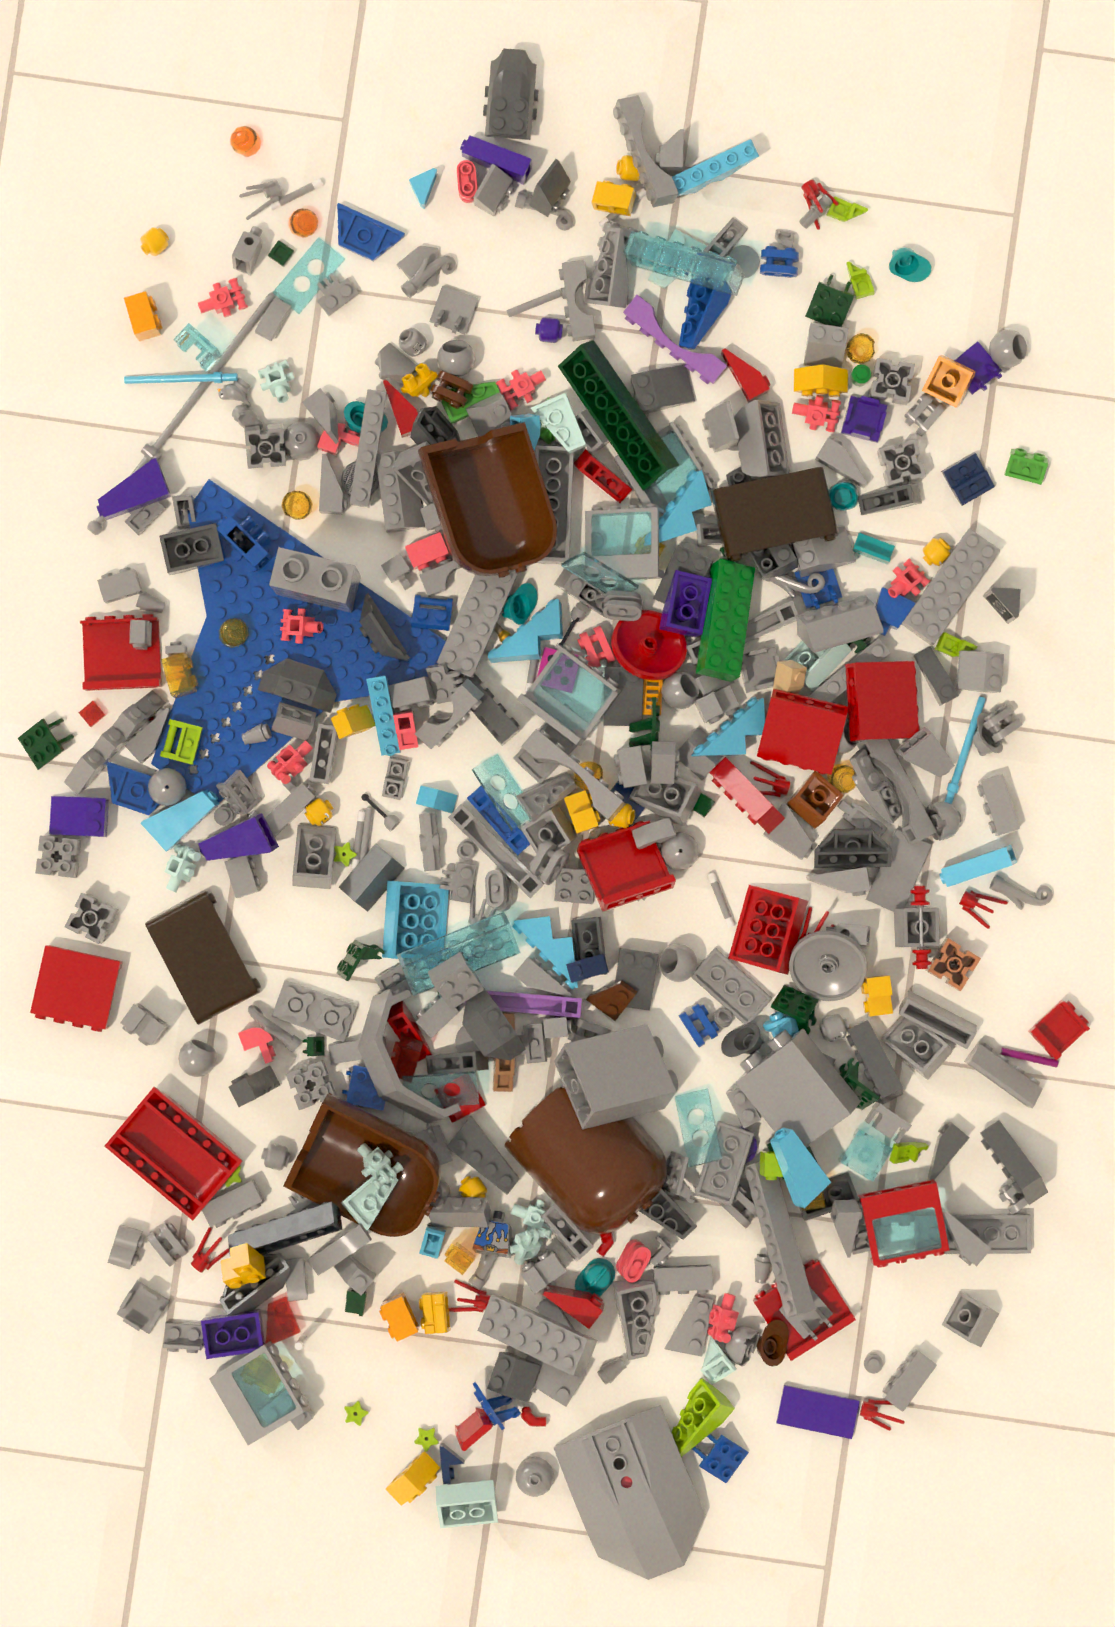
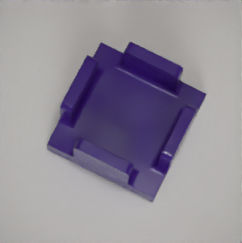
M850 396L841 434L878 443L888 405L879 403L880 400L861 396L860 398Z

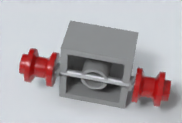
M914 886V890H910V893L914 894V901L910 903L911 905H918L916 908L894 909L895 947H917V950H912V953L916 954V961L912 962V965H916V969H928V965H932V962L928 961L927 955L931 953V949H925V947L940 946L939 908H924L922 906L930 905V902L926 900V894L930 892V889H926V886Z

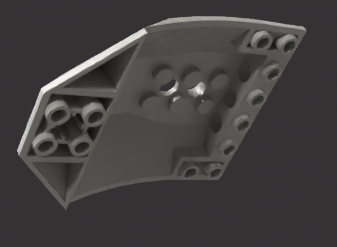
M661 1405L554 1447L574 1503L599 1558L647 1580L685 1565L706 1514L686 1470ZM617 1458H621L625 1462V1466L621 1470L614 1466V1461ZM625 1476L632 1479V1486L629 1488H624L621 1484V1480Z

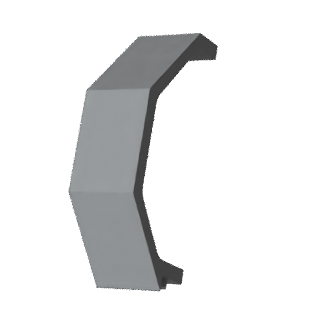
M388 989L372 997L358 1044L359 1052L378 1096L427 1124L461 1111L458 1103L442 1109L401 1084L383 1043V1033L391 1006L411 997L409 989L403 992L401 989L394 992Z

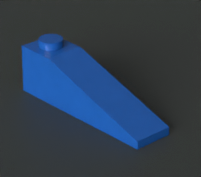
M694 273L686 296L689 299L688 306L684 308L686 319L682 324L679 346L690 349L696 348L728 305L735 286L721 277Z

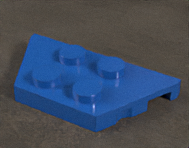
M337 204L338 245L346 250L374 262L405 236L404 232L345 205Z
M111 762L107 763L112 803L149 816L159 806L149 795L148 783L151 776Z

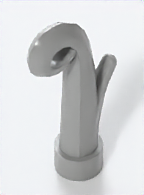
M518 192L515 207L535 210L529 206L532 197ZM560 207L555 213L552 211L551 214L558 216L556 226L559 229L569 230L572 227L573 219L569 212ZM565 219L567 224H562L561 220Z
M442 256L427 266L429 258L426 257L415 275L400 286L401 290L407 297L411 298L440 267L444 274L453 273L456 268L454 258Z
M819 573L809 576L808 585L787 575L763 579L780 586L793 599L796 598L793 590L813 594L822 590L825 584L823 576ZM815 578L819 581L817 586H814L812 583Z
M998 875L994 876L989 889L1000 892L1009 898L1019 910L1023 909L1020 901L1034 906H1044L1053 897L1052 890L1047 886L1038 888L1035 898L1006 882L1004 878ZM1045 891L1047 896L1041 899V893Z
M251 1005L248 1007L250 1016L264 1028V1031L286 1045L285 1048L291 1052L297 1049L301 1039L295 1035L292 1036L267 1019L257 1006Z
M481 1254L478 1267L468 1282L481 1290L498 1256Z

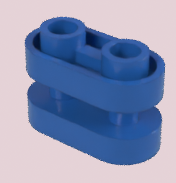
M766 246L765 249L761 250V259L766 260V264L760 265V274L788 278L798 276V268L793 266L794 262L799 261V252H796L795 248L778 250L775 246ZM774 261L785 262V265H775Z
M697 1003L691 1007L694 1013L688 1016L684 1011L678 1016L696 1045L700 1048L705 1044L703 1038L709 1035L711 1039H714L718 1036L719 1028L714 1021L710 1022L707 1018L709 1013L705 1006H700ZM699 1019L704 1027L700 1032L697 1031L692 1023Z

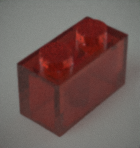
M402 1035L400 1041L395 1042L392 1052L396 1054L395 1057L391 1056V1061L399 1079L412 1082L424 1044L423 1041Z

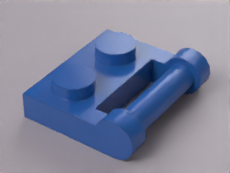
M415 594L411 627L449 631L453 598L437 599L421 597V595ZM420 604L446 607V610L420 608Z

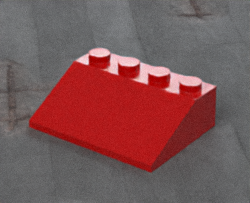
M748 885L728 959L788 975L790 956L798 941L808 901Z

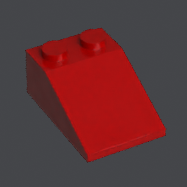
M548 1284L542 1294L588 1329L592 1327L604 1309L603 1299L596 1293L592 1295L590 1292Z

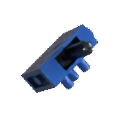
M226 516L223 517L217 524L219 526L217 530L259 571L272 558L261 546L269 535L263 531L254 539L262 530L258 524L249 532L245 531L254 522L250 516L240 525L231 516L228 518Z

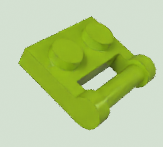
M169 719L168 725L170 727L160 757L194 765L203 728ZM177 727L182 728L176 754H172V745Z

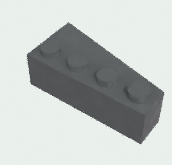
M474 674L473 678L464 676L462 678L463 682L468 678L484 693L480 698L482 703L475 710L472 708L470 710L500 745L503 746L520 732L518 729L520 725L513 717L509 718L505 714L507 710L501 703L497 704L493 700L495 696L488 688L483 689L480 685L482 681L476 674Z
M866 1020L848 1029L846 1039L851 1047H855L857 1051L855 1056L859 1064H863L865 1068L863 1072L867 1080H871L874 1086L872 1088L873 1092L880 1097L882 1104L903 1095V1087L869 1021Z
M269 1065L250 1076L248 1073H245L231 1081L232 1085L228 1088L238 1107H241L281 1085Z
M471 1115L447 1145V1148L508 1195L520 1178Z
M1000 1120L980 1132L983 1138L981 1143L984 1148L991 1150L993 1153L991 1157L997 1165L1001 1164L1003 1167L1001 1170L1006 1178L1012 1180V1185L1017 1193H1021L1029 1205L1048 1193L1042 1177Z
M663 1188L652 1200L653 1204L647 1210L643 1208L639 1210V1212L683 1240L697 1227L696 1223Z

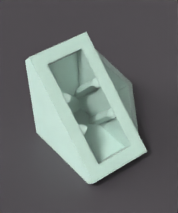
M710 1336L703 1366L700 1370L713 1385L733 1373L737 1368Z

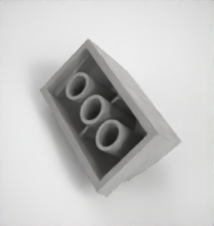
M764 400L749 402L734 417L739 435L738 455L742 472L755 477H773L789 473L780 403Z

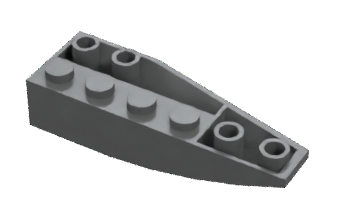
M741 467L726 474L729 486L751 481L750 477L742 472ZM788 544L748 552L763 579L783 576L798 568L797 558Z

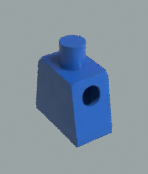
M884 587L879 592L875 606L883 627V633L880 634L882 636H886L890 627L897 630L915 605V602L901 595H898L896 598L891 597L888 589Z

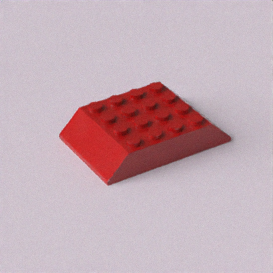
M156 1087L151 1089L104 1145L105 1148L192 1221L243 1162L230 1146L174 1099Z

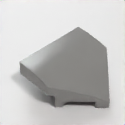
M418 246L396 265L410 280L419 270L426 257L429 258L427 266L437 259L438 248ZM436 272L422 286H436Z
M388 343L379 351L378 357L374 361L379 367L380 373L378 375L380 379L391 378L400 384L406 374L415 373V367L417 366L391 343Z

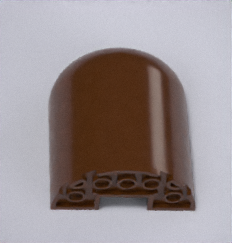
M525 422L490 430L483 436L462 441L452 439L423 446L418 450L449 552L461 568L479 576L498 575L499 578L510 575L512 571H515L516 574L527 571V566L539 562L550 553L556 541L557 525Z
M565 1087L556 1088L522 1120L523 1126L514 1129L509 1136L511 1141L509 1142L508 1140L504 1145L507 1151L571 1222L581 1230L592 1234H609L619 1230L628 1222L630 1224L639 1217L637 1214L642 1208L647 1210L653 1204L652 1200L661 1191L666 1180L667 1163L662 1149L634 1117L582 1129Z
M328 1093L319 1108L306 1141L283 1187L319 1205L324 1202H333L340 1208L341 1216L359 1225L342 1205V1201L372 1177L371 1174L367 1177L362 1174L361 1171L365 1169L363 1157L357 1150L364 1143L373 1151L377 1147L383 1153L389 1150L393 1154V1157L390 1158L391 1168L399 1162L404 1170L396 1174L398 1181L369 1230L388 1237H399L413 1232L420 1225L424 1215L429 1216L433 1208L430 1203H435L440 1194L437 1189L441 1179V1167L435 1151L428 1143L415 1135Z

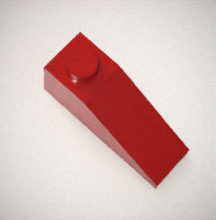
M726 348L721 351L722 357L748 403L769 392L771 384L766 375L762 376L761 372Z
M384 380L383 383L402 438L409 436L418 415L417 409L387 380Z
M586 449L573 463L580 472L618 503H621L632 491L630 486Z
M402 1000L392 1005L387 1022L413 1061L417 1063L425 1059L426 1056L432 1055L412 1013Z

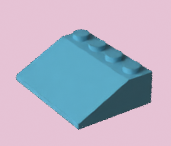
M387 881L383 950L385 954L382 953L383 958L444 962L449 890L439 889V886L442 884Z

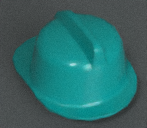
M904 247L892 251L893 256L889 263V270L892 274L909 282H921L930 275V262L916 254L911 248Z
M352 401L344 408V417L347 425L352 431L361 433L365 403L359 401ZM385 414L383 417L381 432H383L388 425V419Z
M524 583L518 587L513 595L508 596L503 607L502 616L513 620L518 625L524 624L537 604L538 595L536 588L530 583Z
M603 1258L592 1260L576 1278L575 1290L590 1292L592 1295L596 1293L602 1296L615 1279L614 1266L610 1261Z

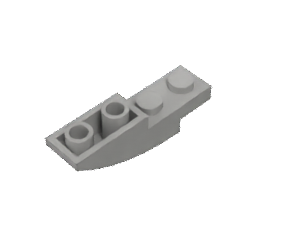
M859 750L849 759L856 772L852 779L869 805L883 819L892 824L902 815L900 806L888 782L880 781L866 750Z

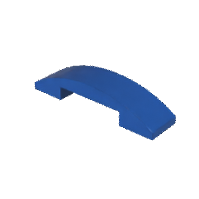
M482 786L478 787L467 797L469 802L517 856L530 845L524 833Z

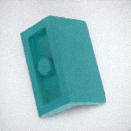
M858 533L852 550L855 553L888 565L895 546Z

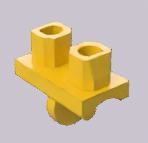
M420 363L415 367L417 372L415 377L412 374H406L402 378L404 384L400 388L402 393H408L412 397H419L420 395L427 397L430 394L428 388L431 387V382L436 379L437 373L431 371L426 364Z

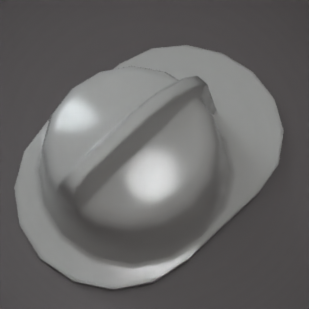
M984 712L978 715V730L973 736V743L980 756H985L992 752L1000 753L1003 750L1001 740L995 743L991 737L995 734L993 728L991 727L986 730L983 723L986 722L984 718L989 715Z

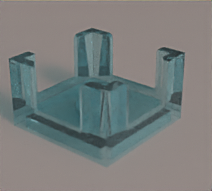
M190 323L173 339L183 352H186L193 344L201 350L200 354L196 357V361L200 363V367L206 372L221 356L218 348Z
M857 1127L853 1134L854 1138L845 1153L841 1154L838 1161L873 1182L893 1149Z

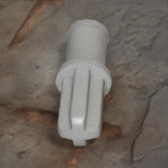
M826 194L819 200L823 212L833 203ZM811 205L810 210L799 222L802 227L807 229L818 217L821 218L822 213H820L816 205Z

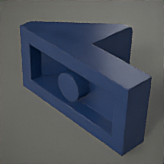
M604 954L566 964L571 983L609 973Z
M442 1443L439 1448L444 1485L451 1484V1479H455L454 1467L450 1468V1465L464 1464L465 1460Z

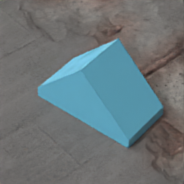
M435 168L409 179L411 188L422 209H425L438 174Z
M420 785L416 804L452 813L458 795Z
M427 1225L419 1254L438 1259L446 1230Z

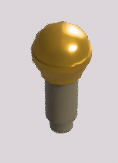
M496 623L494 631L498 634L499 641L503 642L506 637L511 636V633Z

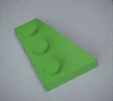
M496 383L473 384L474 388L471 394L464 393L463 395L467 399L464 408L455 409L448 402L442 400L441 403L451 424L469 417L466 410L467 407L499 393L500 391ZM449 389L451 391L457 392L456 389Z

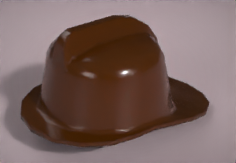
M773 1320L768 1323L756 1345L757 1352L763 1362L772 1367L782 1363L786 1354L789 1330L787 1325L781 1320Z

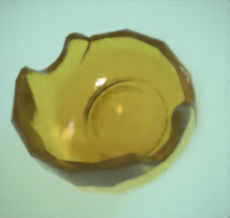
M864 333L854 335L846 346V353L850 361L855 364L869 362L875 354L874 339Z
M292 491L283 497L281 506L286 516L295 520H301L310 515L313 502L307 493Z
M231 618L221 624L218 635L223 645L234 648L245 643L249 632L243 620Z
M590 761L579 764L583 768L586 766L595 773L593 777L598 781L600 778L603 779V769L600 764ZM574 772L575 784L583 790H589L585 782Z
M836 764L833 767L832 775L827 774L828 782L841 793H849L856 787L852 779L856 772L848 764Z

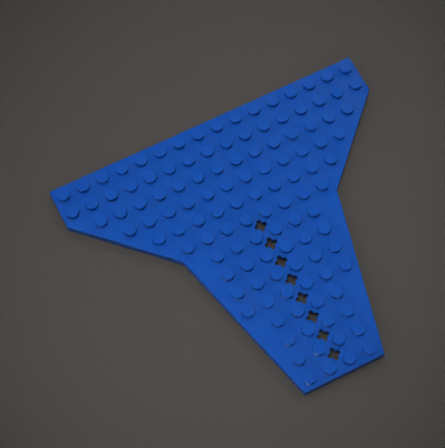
M208 479L194 499L196 522H192L190 510H187L190 529L216 523L218 528V522L225 516L227 518L231 516L240 525L250 516L254 522L245 531L249 532L258 524L262 530L254 539L263 531L269 535L261 546L272 558L258 571L218 531L224 561L198 568L206 619L151 764L159 770L165 768L175 769L182 774L188 790L194 794L204 790L212 791L220 803L224 798L216 787L218 783H224L236 770H241L248 779L294 738L271 730L279 702L315 712V718L323 712L322 710L258 690L261 679H254L255 671L259 672L262 670L264 672L285 659L322 669L337 694L334 702L336 703L370 696L366 680L368 678L386 676L388 684L393 685L421 677H428L426 668L430 665L438 664L437 661L446 641L429 629L411 627L412 617L360 582L352 613L277 595L269 584L278 547L318 557L322 556ZM369 593L411 660L404 661L381 656L379 652L375 654L369 645L372 643L370 637L367 636L365 638L359 629L362 626L360 624V617L366 594ZM298 608L306 609L305 617L315 618L314 621L323 623V631L321 633H313V637L303 636V644L295 643V635H289L290 641L280 640L282 638L280 627H283L281 622L284 614L283 609L292 610V616L298 615ZM271 654L274 655L273 660L275 662L267 665L265 657ZM251 686L253 694L245 696L244 687L248 688ZM241 702L242 710L234 712L233 703ZM229 717L231 726L222 727V719ZM169 719L203 728L194 765L198 766L197 770L199 772L197 774H190L189 767L194 765L160 757L170 727L168 725ZM261 723L268 724L272 738L266 742L244 744L242 739L243 733ZM177 727L172 745V754H176L182 728ZM218 733V738L220 739V742H214L213 744L211 742V735H216ZM208 749L209 758L204 757L201 759L200 751Z

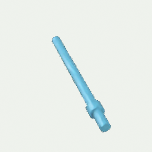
M214 372V374L124 376L125 384L223 383V381H238L237 373L223 374V372Z
M979 696L951 783H948L946 789L948 792L944 802L952 804L955 793H958L960 787L958 783L977 728V718L982 713L986 701L984 697Z

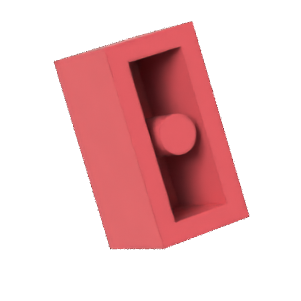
M440 532L405 546L414 570L418 569L421 571L429 567L430 563L436 561V564L447 560L446 557L449 556Z

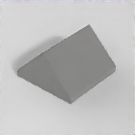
M698 726L679 748V761L703 780L723 756L691 757L694 753L693 749L699 744H704L709 736Z

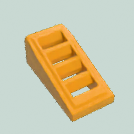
M643 679L642 715H651V709H646V705H652V701H647V698L656 697L658 698L656 705H660L661 716L663 679ZM647 682H658V686H647ZM647 690H658V694L647 693Z

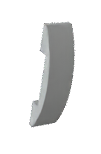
M359 1224L344 1236L310 1257L307 1261L319 1276L367 1244L372 1238L363 1225Z

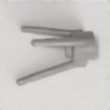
M277 180L247 186L246 190L252 191L239 195L242 198L264 192L266 198H271L248 215L246 220L251 219L273 202L279 201L278 196L282 195V191Z
M473 884L470 900V917L468 923H470L469 929L484 933L485 928H489L496 909H492L486 920V917L483 916L486 899H483L479 915L475 914L474 917L475 885Z

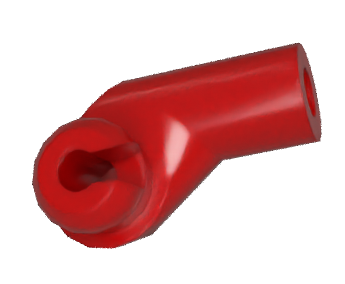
M612 1233L599 1234L602 1244L596 1252L602 1257L605 1256L614 1244Z
M530 1407L522 1408L521 1418L529 1426L546 1427V1417H535L531 1413L532 1409Z

